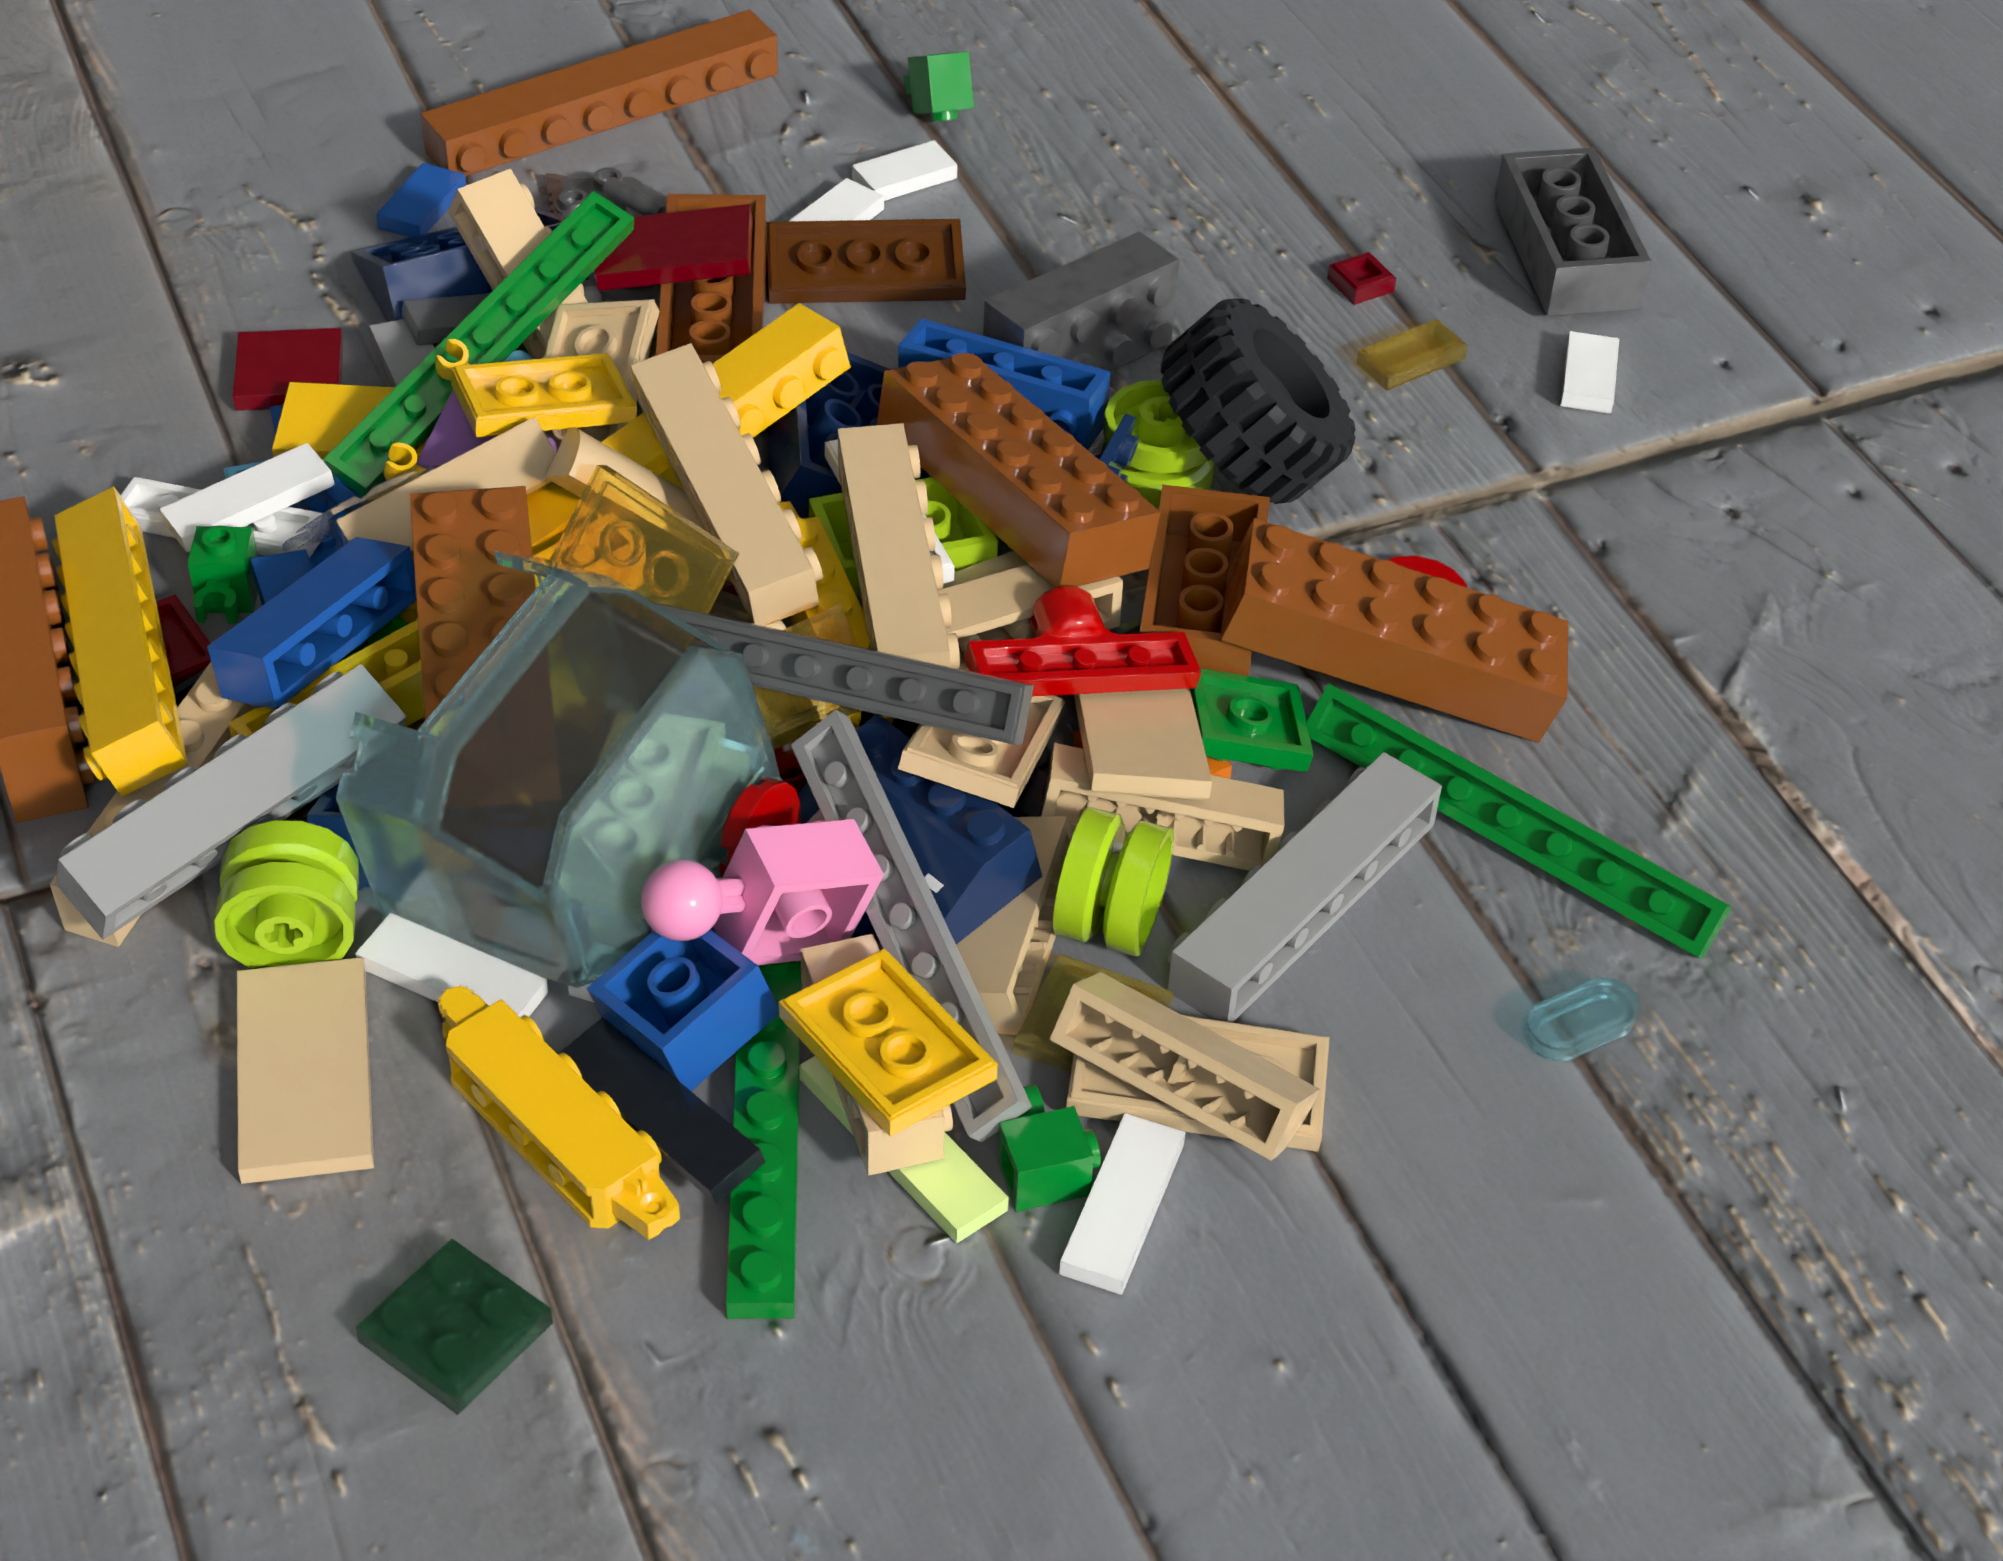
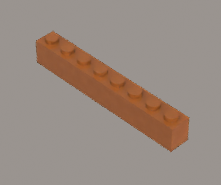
M749 9L422 112L420 115L425 153L437 167L464 173L465 176L777 75V35Z

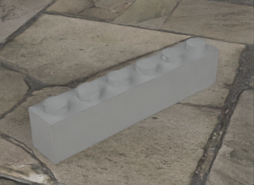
M362 664L345 675L339 671L334 672L324 678L314 688L312 696L297 706L290 702L276 709L265 720L264 727L246 738L243 734H239L226 741L216 751L214 759L197 770L190 766L179 771L166 783L164 791L146 803L142 799H138L125 806L114 817L113 824L97 835L93 836L91 833H85L72 840L60 853L61 858L58 859L56 885L101 939L104 940L221 862L222 855L231 839L250 826L274 820H284L400 742L407 716Z
M1385 752L1366 769L1363 767L1358 768L1350 777L1345 789L1335 799L1324 800L1316 809L1311 821L1298 833L1296 831L1290 832L1280 844L1277 853L1263 866L1261 864L1255 865L1246 875L1241 887L1231 897L1219 899L1208 912L1205 921L1191 934L1185 932L1178 937L1171 947L1167 958L1170 964L1168 992L1212 1020L1233 1023L1434 826L1442 785Z

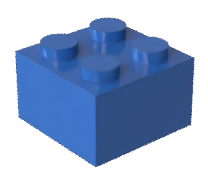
M712 930L696 939L688 941L670 940L653 931L586 988L601 1016L690 1091L696 1088L779 1014V1007L759 966Z

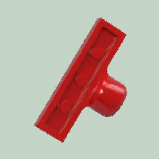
M1073 585L1054 587L1044 592L1035 601L1032 608L1034 615L1031 616L1029 621L1036 638L969 641L964 656L969 671L1034 685L1032 697L1192 689L1197 687L1202 673L1185 632L1112 633L1104 626L1092 595L1082 588Z

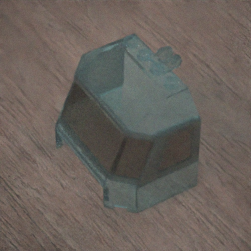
M494 551L499 565L535 574L539 586L418 730L355 712L350 738L360 742L353 773L341 774L336 800L383 921L390 913H393L536 975L579 988L596 981L654 931L645 920L641 909V892L648 876L657 867L666 862L685 859L705 866L714 874L716 879L722 878L719 865L720 862L728 864L729 850L721 848V835L733 804L740 793L750 784L760 786V778L770 777L780 781L782 779L779 775L774 750L742 653L728 649L609 576L540 557L527 555L525 557Z

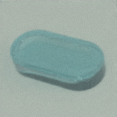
M1596 978L1536 1004L1530 1010L1524 1031L1526 1043L1533 1052L1545 1059L1552 1061L1574 1059L1627 1035L1634 1028L1639 1012L1640 1003L1638 996L1632 988L1616 979Z

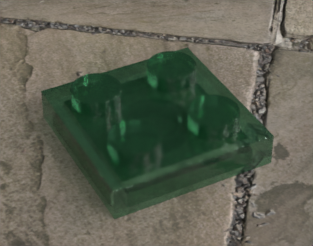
M452 1238L356 1326V1332L360 1344L458 1415L553 1324L549 1306Z

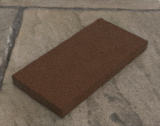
M960 219L766 222L769 304L966 300Z

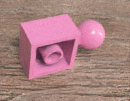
M854 819L837 821L818 820L811 823L782 826L764 825L745 829L722 878L716 879L709 869L691 860H673L657 867L648 876L643 885L641 909L648 925L656 933L670 940H693L704 935L714 926L718 936L758 966L800 961L801 948L851 939L884 873Z

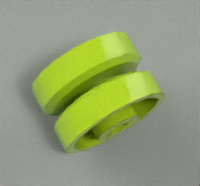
M1162 379L1136 382L1121 388L1109 399L1104 417L1103 435L1105 442L1102 448L1103 453L1125 414L1136 417L1132 435L1139 437V443L1128 468L1123 466L1121 473L1128 476L1127 484L1135 488L1141 496L1158 510L1162 485L1210 490L1216 466L1212 460H1208L1199 450L1201 447L1193 437L1188 436L1182 427V420L1178 414L1173 412L1169 404L1170 396L1164 391Z
M1087 807L1073 833L1058 883L1053 915L1055 935L1088 942L1097 934L1103 923V936L1107 949L1136 957L1141 956L1153 931L1165 892L1173 854V828L1147 821H1139L1125 839V827L1120 814Z
M274 820L250 826L232 838L222 855L220 871L221 891L217 896L214 918L216 939L227 955L252 969L333 961L343 958L354 941L355 902L357 900L359 883V859L349 843L327 828L304 821Z

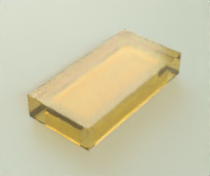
M1435 319L1358 350L1356 364L1388 391L1464 360L1468 345L1438 319Z

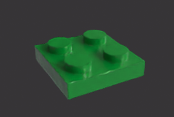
M1200 668L1202 673L1197 687L1190 689L1207 757L1218 761L1232 760L1264 765L1274 770L1308 771L1314 753L1298 684Z

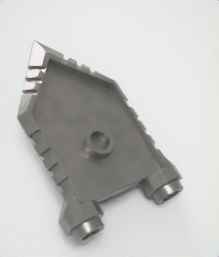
M601 168L593 174V177H572L555 173L545 174L550 212L564 217H568L593 191L633 217L666 213V195L633 177H622V173L615 168Z

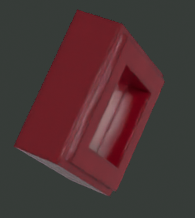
M1370 252L1329 265L1327 279L1353 305L1395 291L1396 277Z

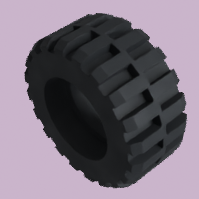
M1243 298L1225 299L1219 301L1166 348L1160 373L1163 374L1162 385L1164 391L1170 396L1169 404L1173 412L1178 414L1183 422L1182 427L1188 436L1193 437L1201 447L1199 450L1203 455L1220 468V473L1229 481L1234 480L1238 483L1240 489L1249 495L1256 494L1257 496L1270 497V503L1274 502V504L1290 503L1301 497L1348 459L1356 438L1354 435L1356 430L1354 420L1349 417V406L1346 400L1340 396L1338 385L1333 378L1329 377L1323 368V363L1316 355L1314 356L1305 346L1306 343L1297 333L1293 334L1287 328L1285 322L1277 316L1273 317L1270 315L1268 310L1259 304L1252 305L1250 300Z

